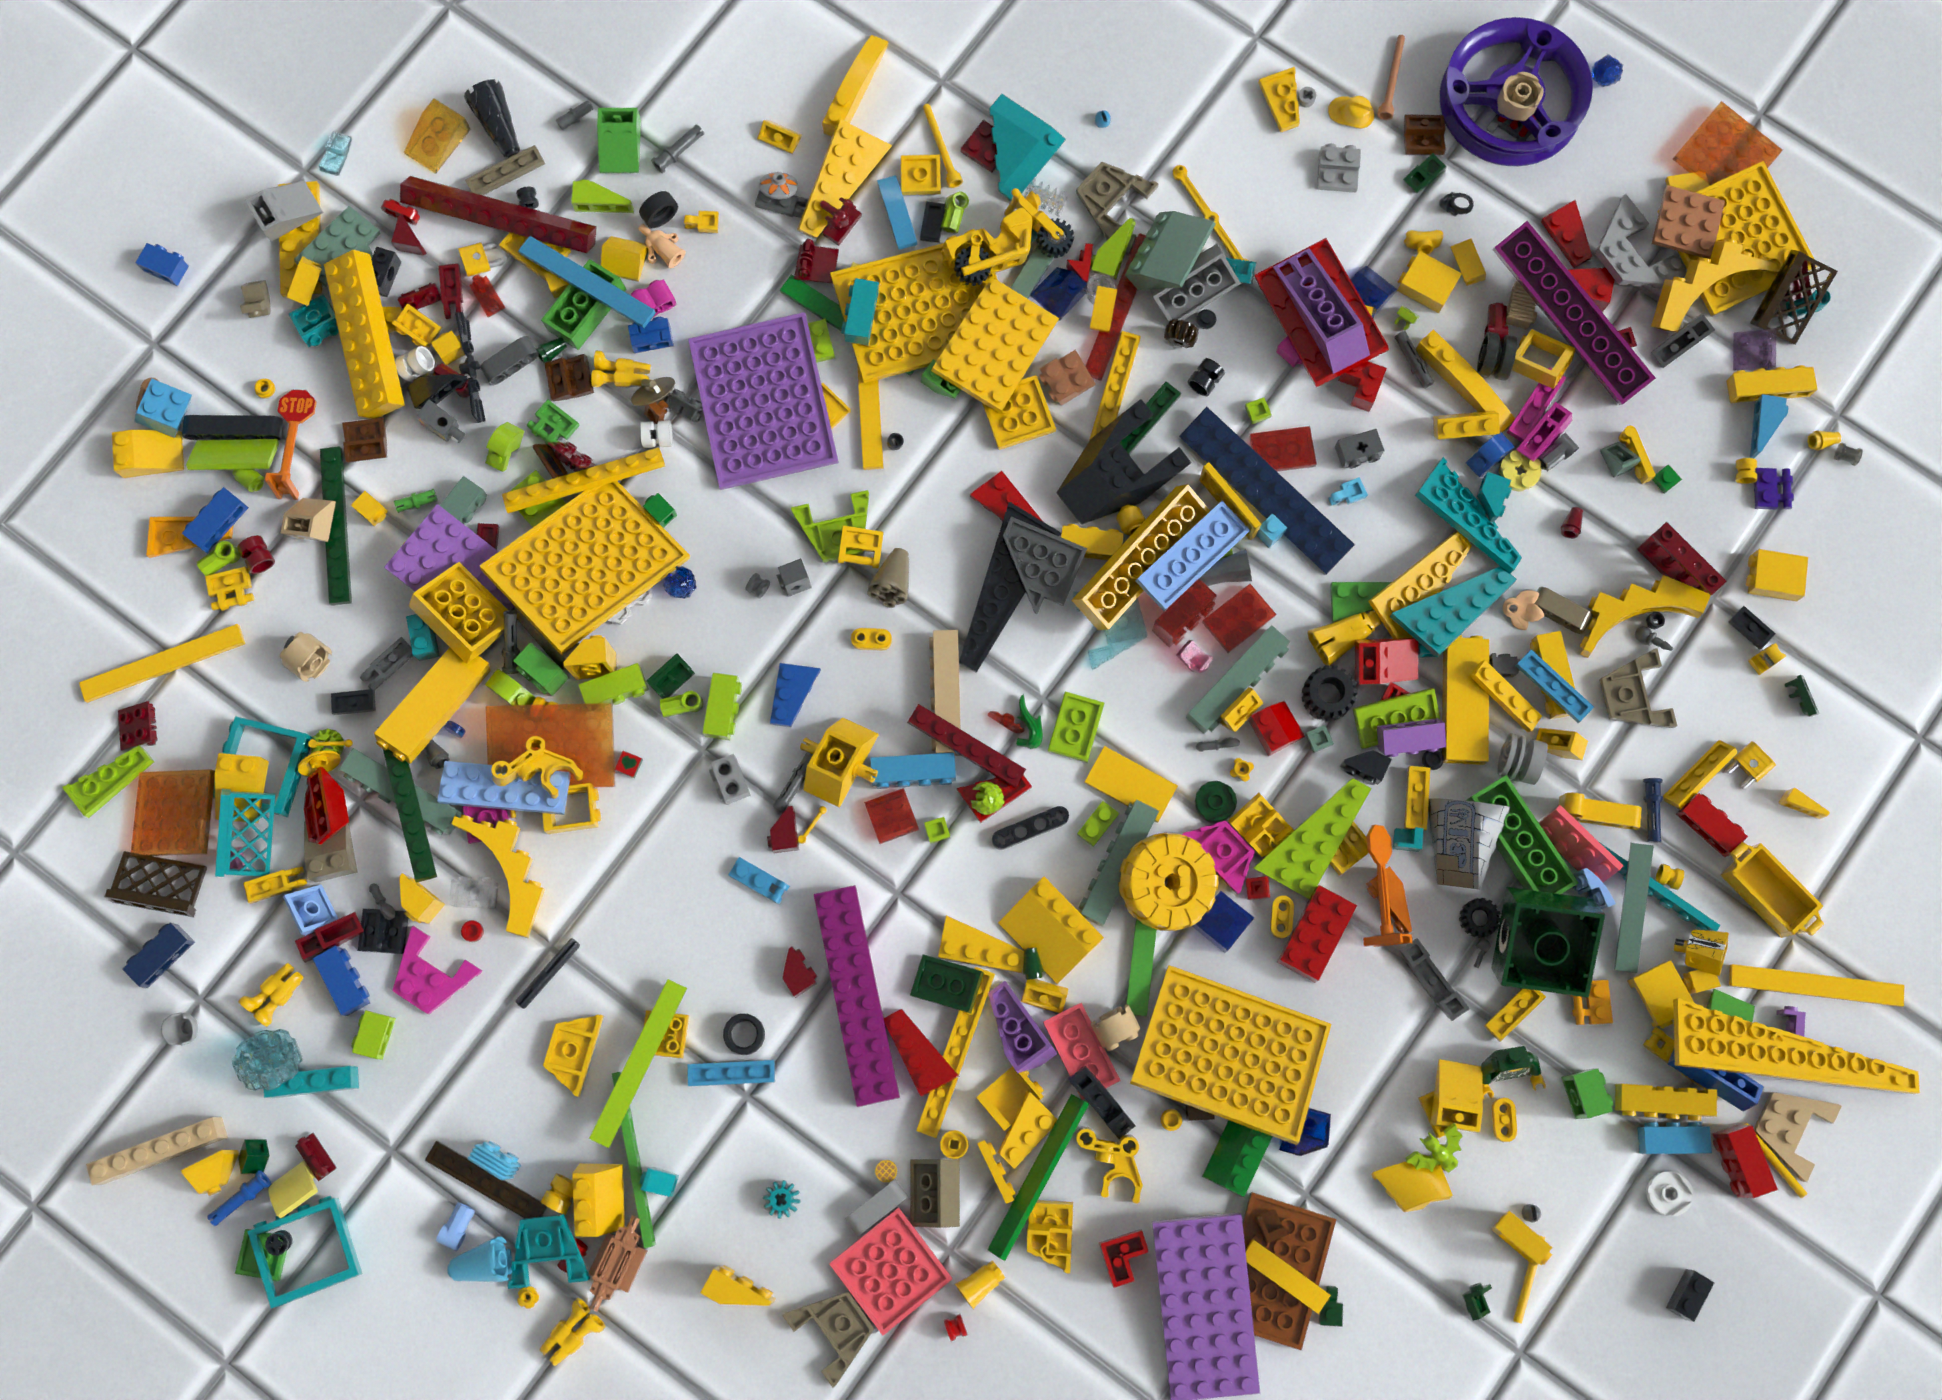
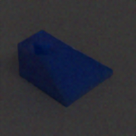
M1056 267L1030 296L1051 314L1058 317L1060 321L1086 294L1087 283L1073 271Z
M1308 1108L1299 1143L1295 1145L1280 1139L1279 1150L1302 1156L1327 1148L1329 1145L1331 1114Z

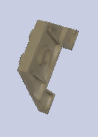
M1101 162L1076 189V194L1108 240L1121 225L1107 215V213L1130 188L1134 189L1145 199H1148L1158 188L1159 183L1153 180L1152 182L1147 181L1142 176L1131 175L1123 169Z
M1658 648L1649 651L1599 679L1609 720L1667 728L1677 727L1673 708L1651 711L1641 672L1662 666Z
M849 1291L782 1315L793 1332L813 1318L840 1357L821 1371L832 1388L837 1385L875 1329Z

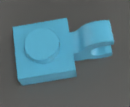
M1359 477L1341 484V491L1332 493L1328 499L1331 506L1343 500H1346L1347 504H1351L1366 498L1368 494Z

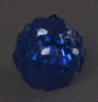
M1607 54L1595 62L1591 72L1592 79L1602 87L1616 84V82L1621 80L1623 64Z
M676 566L675 574L668 573L664 579L663 587L671 597L689 598L697 588L695 575L686 567Z

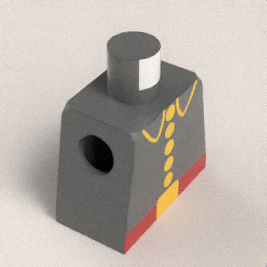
M428 400L416 415L422 426L446 442L451 438L460 443L465 436V433L458 429L457 420L431 400Z

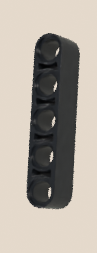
M185 415L182 437L189 440L278 439L279 441L282 439L283 419L278 416Z

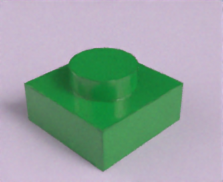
M1668 464L1652 480L1665 494L1682 479Z

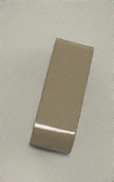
M1539 587L1537 590L1539 596L1534 604L1541 608L1544 616L1572 632L1583 634L1593 616L1592 613L1546 587Z

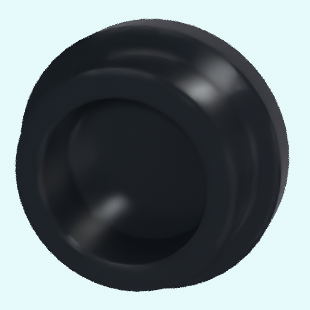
M1208 309L1200 311L1196 318L1198 326L1202 329L1212 328L1217 320L1215 313Z
M1426 751L1422 756V763L1424 767H1428L1430 770H1437L1443 764V756L1439 751Z

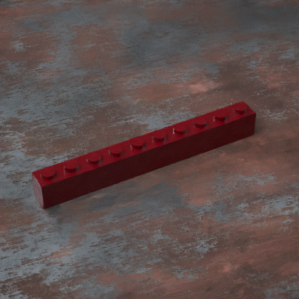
M409 176L400 184V203L517 235L531 236L539 241L587 253L595 245L597 226Z

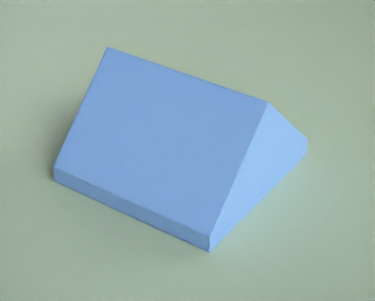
M322 884L283 896L301 935H309L315 932V929L338 920Z

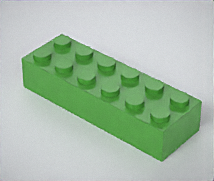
M1507 775L1465 800L1510 807L1509 813L1506 814L1503 822L1502 832L1499 833L1496 841V848L1523 889L1562 894L1578 884V881Z

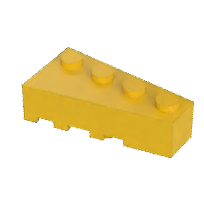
M1615 1084V1111H1622V1115L1636 1116V1112L1644 1113V1117L1658 1118V1114H1666V1119H1680L1681 1115L1688 1116V1120L1702 1121L1701 1117H1717V1090Z

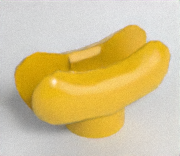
M1409 230L1406 232L1404 244L1410 249H1417L1418 253L1421 251L1428 255L1433 252L1434 248H1438L1442 244L1443 232L1441 230Z

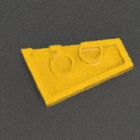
M1295 67L1261 78L1258 82L1280 133L1296 128L1300 124Z
M1028 1090L1021 1108L1016 1113L1014 1123L1008 1130L998 1150V1153L1014 1169L1050 1132L1057 1121V1118Z

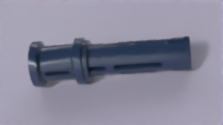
M1661 778L1643 779L1646 793L1643 800L1647 803V842L1650 843L1662 842L1660 803L1663 800V796H1661V783L1663 779Z

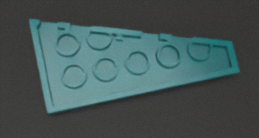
M1443 457L1415 496L1509 574L1512 573L1521 561V555L1507 538H1503L1496 530L1499 527L1495 522L1491 523L1485 516L1486 510L1467 487L1461 485L1457 480L1459 478L1458 474L1455 471L1451 472L1446 465L1448 463L1447 460Z

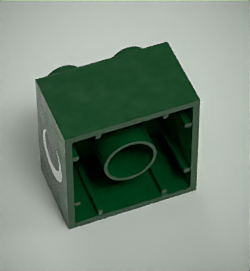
M1506 887L1491 966L1499 983L1502 986L1589 998L1605 913L1591 898Z

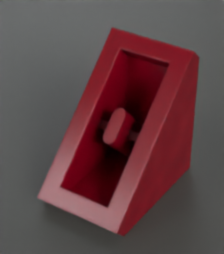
M403 215L398 216L391 241L395 249L423 256L427 254Z

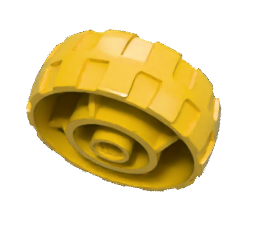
M1159 833L1139 841L1130 849L1131 852L1127 858L1123 859L1119 870L1121 872L1120 882H1118L1119 892L1126 903L1125 907L1128 912L1142 924L1161 931H1177L1198 923L1202 916L1212 908L1215 902V892L1218 890V875H1216L1215 863L1210 853H1206L1201 847L1202 845L1196 840L1178 833ZM1165 878H1167V880H1168V883H1167L1166 886H1165V883H1164Z

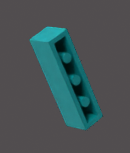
M355 1066L263 1076L264 1098H281L359 1089L358 1067Z

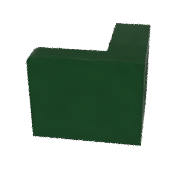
M267 1139L244 1140L238 1156L241 1174H255L259 1170L264 1172L270 1156Z

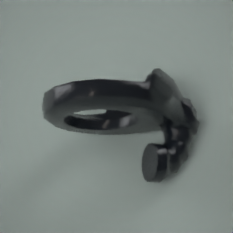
M1451 192L1439 201V205L1444 211L1457 216V214L1463 215L1471 212L1474 202L1467 194ZM1459 197L1468 200L1469 206L1460 208L1455 204L1454 200Z

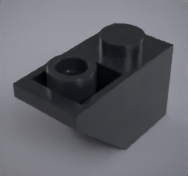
M1371 750L1345 759L1340 767L1344 768V772L1349 775L1362 777L1363 781L1370 785H1378L1382 782L1392 759Z

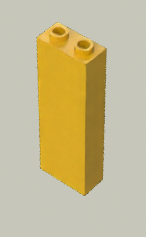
M1460 635L1443 652L1442 721L1445 723L1446 747L1442 748L1443 763L1485 765L1489 762V695L1470 677L1480 661L1486 660L1489 663V639H1483V636L1475 635L1470 636V638H1462V635Z
M449 647L374 732L376 744L383 750L389 749L392 751L393 755L401 762L405 760L411 764L491 672L489 662L477 656L466 664Z

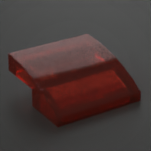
M904 788L864 802L879 844L919 830Z

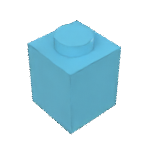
M1271 514L1261 524L1256 536L1270 548L1284 535L1287 527L1275 515Z

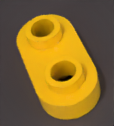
M858 628L852 632L851 642L859 650L883 651L891 646L892 636L886 629ZM859 635L865 636L862 641H859L857 637ZM884 636L885 640L880 642L878 641V637Z
M1279 896L1272 903L1270 931L1274 937L1279 939L1289 936L1293 928L1294 903L1288 896ZM1280 903H1283L1286 906V909L1284 911H1281L1279 909ZM1277 925H1283L1284 931L1279 932L1277 930Z
M1498 1098L1492 1104L1493 1133L1499 1141L1510 1142L1517 1136L1516 1107L1512 1100ZM1501 1105H1504L1506 1107V1111L1504 1113L1500 1112L1499 1107ZM1502 1127H1506V1129H1507V1134H1506V1135H1503V1134L1501 1133V1128H1502Z

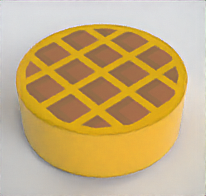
M890 1160L881 1161L875 1169L876 1177L882 1182H891L897 1175L896 1165Z

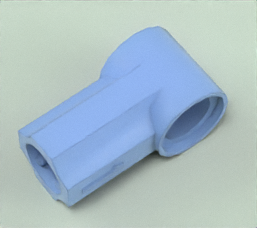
M458 1202L447 1224H444L441 1228L436 1242L457 1251L465 1239V1231L476 1210Z

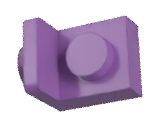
M1784 1006V1009L1777 1010L1776 1015L1789 1017L1785 1026L1786 1031L1804 1037L1806 1012L1798 1011V1007Z

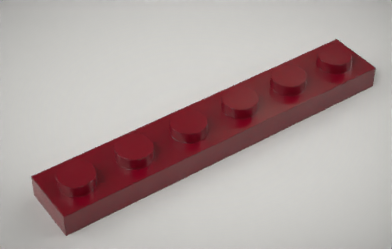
M920 704L917 705L907 722L1013 788L1017 786L1026 771L1024 767Z

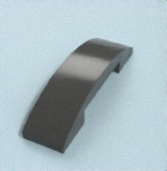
M1418 938L1399 950L1420 984L1451 1021L1470 1009L1429 958L1430 954Z

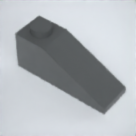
M1700 314L1651 353L1664 368L1714 332L1715 329L1704 314Z

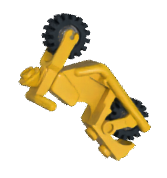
M1014 188L1012 190V200L1004 212L1005 217L1000 224L1001 232L997 238L994 239L984 228L972 229L965 232L964 235L947 238L941 254L944 261L948 262L949 267L953 266L955 256L957 255L954 271H956L955 275L958 277L961 285H969V283H972V286H975L976 283L980 285L983 281L987 280L989 275L1021 265L1026 261L1030 251L1032 229L1038 234L1036 241L1039 243V250L1043 249V254L1049 253L1048 257L1050 258L1051 255H1054V258H1058L1059 255L1060 257L1064 256L1065 253L1069 252L1074 241V231L1070 230L1071 225L1068 224L1066 226L1067 221L1065 220L1061 223L1060 218L1054 221L1053 218L1050 219L1043 211H1038L1041 205L1038 194L1030 191L1026 198H1024L1021 192Z

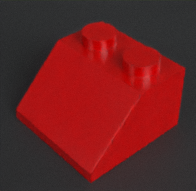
M1285 701L1262 709L1251 715L1248 720L1268 756L1305 737Z

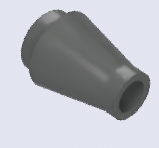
M433 739L424 748L430 766L435 767V769L443 768L444 762L450 760L448 758L449 754L435 743Z

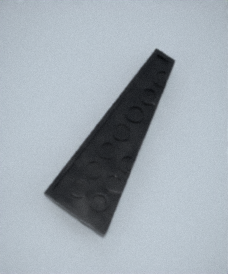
M1009 502L959 660L960 664L975 673L978 672L1026 593L1003 538L1010 518H1016L1060 537L1061 532Z

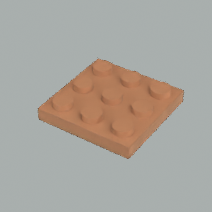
M1667 185L1664 188L1652 244L1710 259L1717 238L1725 201Z

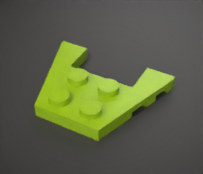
M868 490L850 494L855 514L813 523L809 504L791 507L794 517L823 563L838 559L843 526L866 529L869 503ZM846 548V554L859 555L864 552L862 550Z

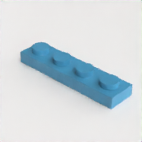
M1530 650L1515 665L1577 723L1581 722L1594 708L1591 703L1533 650Z
M775 1060L687 1064L688 1086L775 1082Z

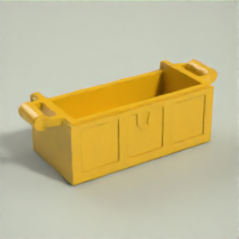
M1741 842L1730 853L1734 862L1720 876L1781 938L1792 936L1799 930L1813 936L1824 925L1818 913L1823 905L1762 843L1750 846L1745 842ZM1815 916L1817 919L1806 929L1804 925Z

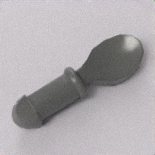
M1230 737L1225 738L1221 742H1218V740L1199 742L1196 745V749L1203 752L1205 750L1237 747L1240 745V740Z
M371 884L369 892L372 893L376 904L379 905L381 913L386 919H393L395 917V909L385 903L386 898L383 897L379 886Z

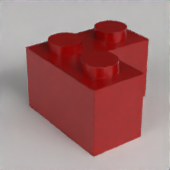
M1367 361L1339 376L1338 381L1357 387L1351 406L1370 412L1385 375L1386 367Z
M1139 1229L1099 1242L1112 1287L1115 1288L1134 1282V1276L1128 1259L1149 1253L1143 1231Z

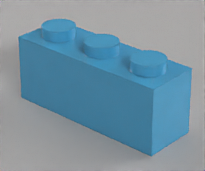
M1658 1122L1644 1123L1645 1127H1637L1639 1154L1712 1153L1710 1127H1702V1122H1688V1127H1680V1122H1666V1127H1658Z

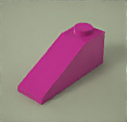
M1555 402L1517 448V451L1534 462L1572 422V412Z

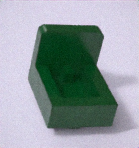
M1476 1283L1469 1286L1470 1290L1463 1294L1467 1311L1470 1313L1473 1321L1479 1320L1490 1313L1484 1293L1492 1289L1491 1284L1482 1286V1283Z

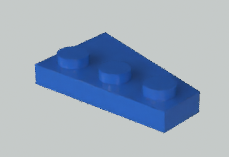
M785 663L779 664L770 719L771 725L792 727L803 706L804 700L813 687L814 681L821 672V668Z

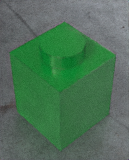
M659 493L655 496L651 495L645 501V505H643L644 509L663 528L677 516L675 509Z

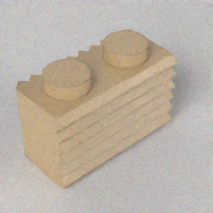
M1518 281L1512 287L1506 313V324L1528 329L1531 323H1535L1537 317L1535 306L1537 304Z

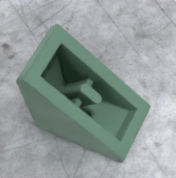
M1619 442L1600 449L1613 478L1631 471L1641 461L1638 455Z

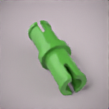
M433 488L419 494L412 493L409 497L394 500L395 507L398 506L396 510L400 513L415 507L416 509L421 508V505L438 501Z

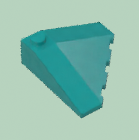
M1001 93L989 108L990 116H993L994 127L991 128L993 144H996L997 155L994 157L996 171H999L1000 174L998 191L1011 201L1013 197L1012 190L1017 188L1022 194L1066 139L1052 126Z

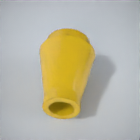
M1816 430L1809 434L1808 445L1811 449L1819 451L1834 444H1839L1841 442V434L1839 432Z

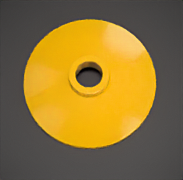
M334 751L312 752L300 761L298 771L304 776H310L320 766L327 772L332 771L340 764V755Z

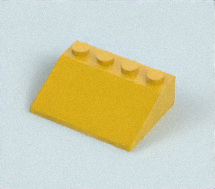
M460 562L415 591L409 603V607L466 664L483 653L504 633L503 612L508 609Z
M1045 876L998 922L1023 950L1037 947L1043 970L1056 984L1104 939Z

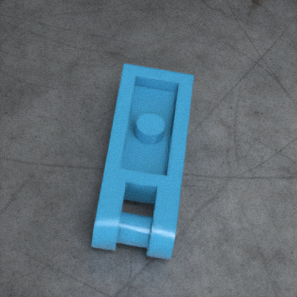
M741 857L737 859L728 874L730 877L777 904H780L782 901L781 896L790 887L785 882ZM773 884L777 886L774 893L769 891Z

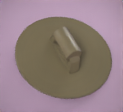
M661 377L655 380L642 379V387L631 398L632 404L635 406H645L662 399L674 388L675 380L672 377Z

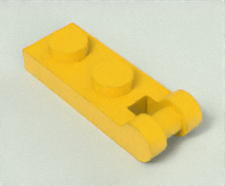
M1631 425L1627 426L1620 433L1618 439L1621 443L1625 444L1626 448L1640 457L1641 461L1634 469L1636 477L1640 479L1642 484L1650 482L1656 476L1636 428Z

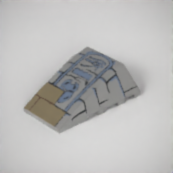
M1429 799L1428 812L1438 885L1481 889L1490 864L1489 860L1492 852L1495 851L1496 841L1499 833L1502 832L1503 822L1506 814L1509 813L1510 807L1462 800Z

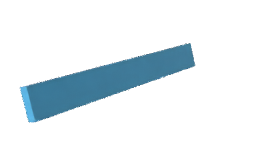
M531 236L528 237L518 250L522 256L642 328H645L656 314L655 310Z

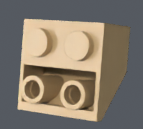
M302 498L284 513L280 533L300 539L328 542L336 502Z

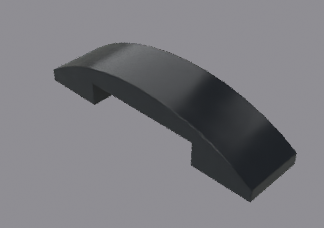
M1086 1065L1068 1078L1118 1139L1122 1138L1136 1126Z

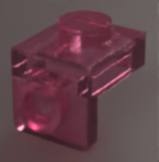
M1188 640L1176 654L1192 672L1197 673L1206 671L1213 660V657L1205 654L1193 640Z

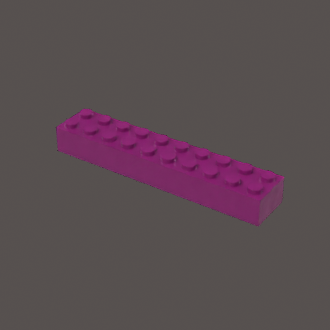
M1528 221L1492 249L1569 345L1576 348L1575 352L1618 405H1623L1656 379Z
M853 885L814 894L856 1106L862 1107L900 1098L857 888Z

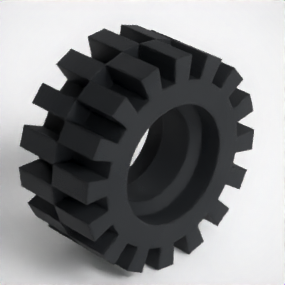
M1476 898L1467 902L1459 913L1461 914V917H1459V921L1462 922L1461 927L1466 929L1464 932L1478 938L1493 934L1499 928L1501 919L1499 918L1501 913L1496 909L1498 906L1496 904L1493 905V901L1486 900V898ZM1475 910H1483L1487 914L1488 920L1484 926H1478L1473 922L1472 915Z

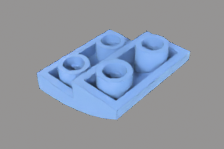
M1588 868L1573 874L1578 881V884L1573 888L1575 891H1578V894L1587 892V898L1593 899L1601 909L1616 904L1604 883Z

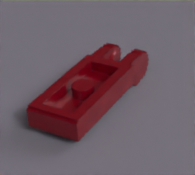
M459 263L439 266L441 302L446 319H451L449 304H456V312H463Z

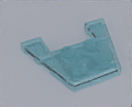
M1073 592V598L1077 595L1078 592ZM1138 598L1109 630H1104L1108 646L1088 650L1092 670L1147 638L1148 635Z

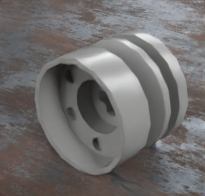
M1510 733L1499 754L1498 775L1504 777L1508 773V777L1513 779L1519 771V780L1521 782L1535 785L1545 765L1548 750L1547 743L1532 739L1526 747V738L1524 736H1520L1517 740V735Z

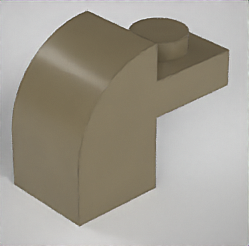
M266 280L243 284L241 289L245 303L240 305L242 314L248 313L249 318L269 315L271 305Z

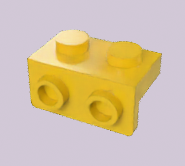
M410 304L405 306L397 320L392 321V324L396 326L395 330L403 336L408 334L413 338L411 341L419 347H430L431 342L435 340L442 330L440 325Z

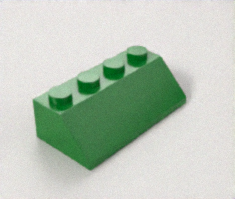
M1228 1120L1202 1177L1241 1197H1245L1273 1136Z

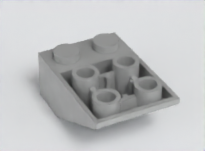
M305 181L265 189L245 199L262 231L271 242L323 213Z

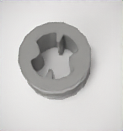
M1304 87L1299 92L1298 103L1302 107L1312 106L1316 99V91L1311 87ZM1304 95H1305V96H1308V95L1311 96L1310 99H1309V98H1306V99L1303 98Z

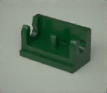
M676 653L646 681L664 699L677 691L695 672Z

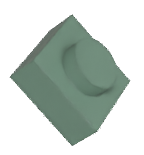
M1326 725L1305 734L1313 753L1334 744Z

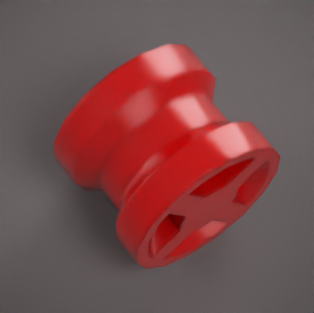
M961 1314L956 1315L954 1319L944 1320L950 1341H954L958 1336L965 1337L968 1335Z

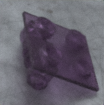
M1776 329L1733 333V371L1762 368L1767 371L1771 370L1772 367H1776Z

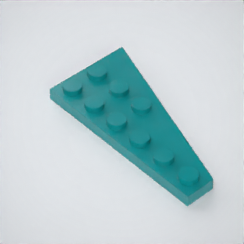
M1500 566L1395 611L1390 615V618L1435 657H1438L1500 598L1517 579Z

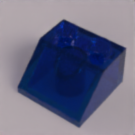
M1368 266L1359 270L1351 279L1364 304L1373 307L1372 318L1379 313L1398 290Z

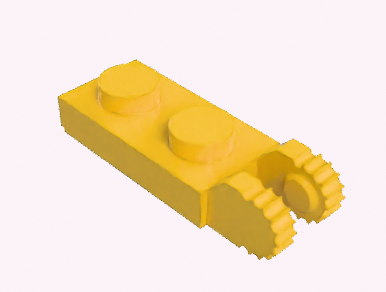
M303 867L281 870L244 882L243 885L248 903L252 904L307 885L306 879H299L290 883L288 878L289 876L303 873Z

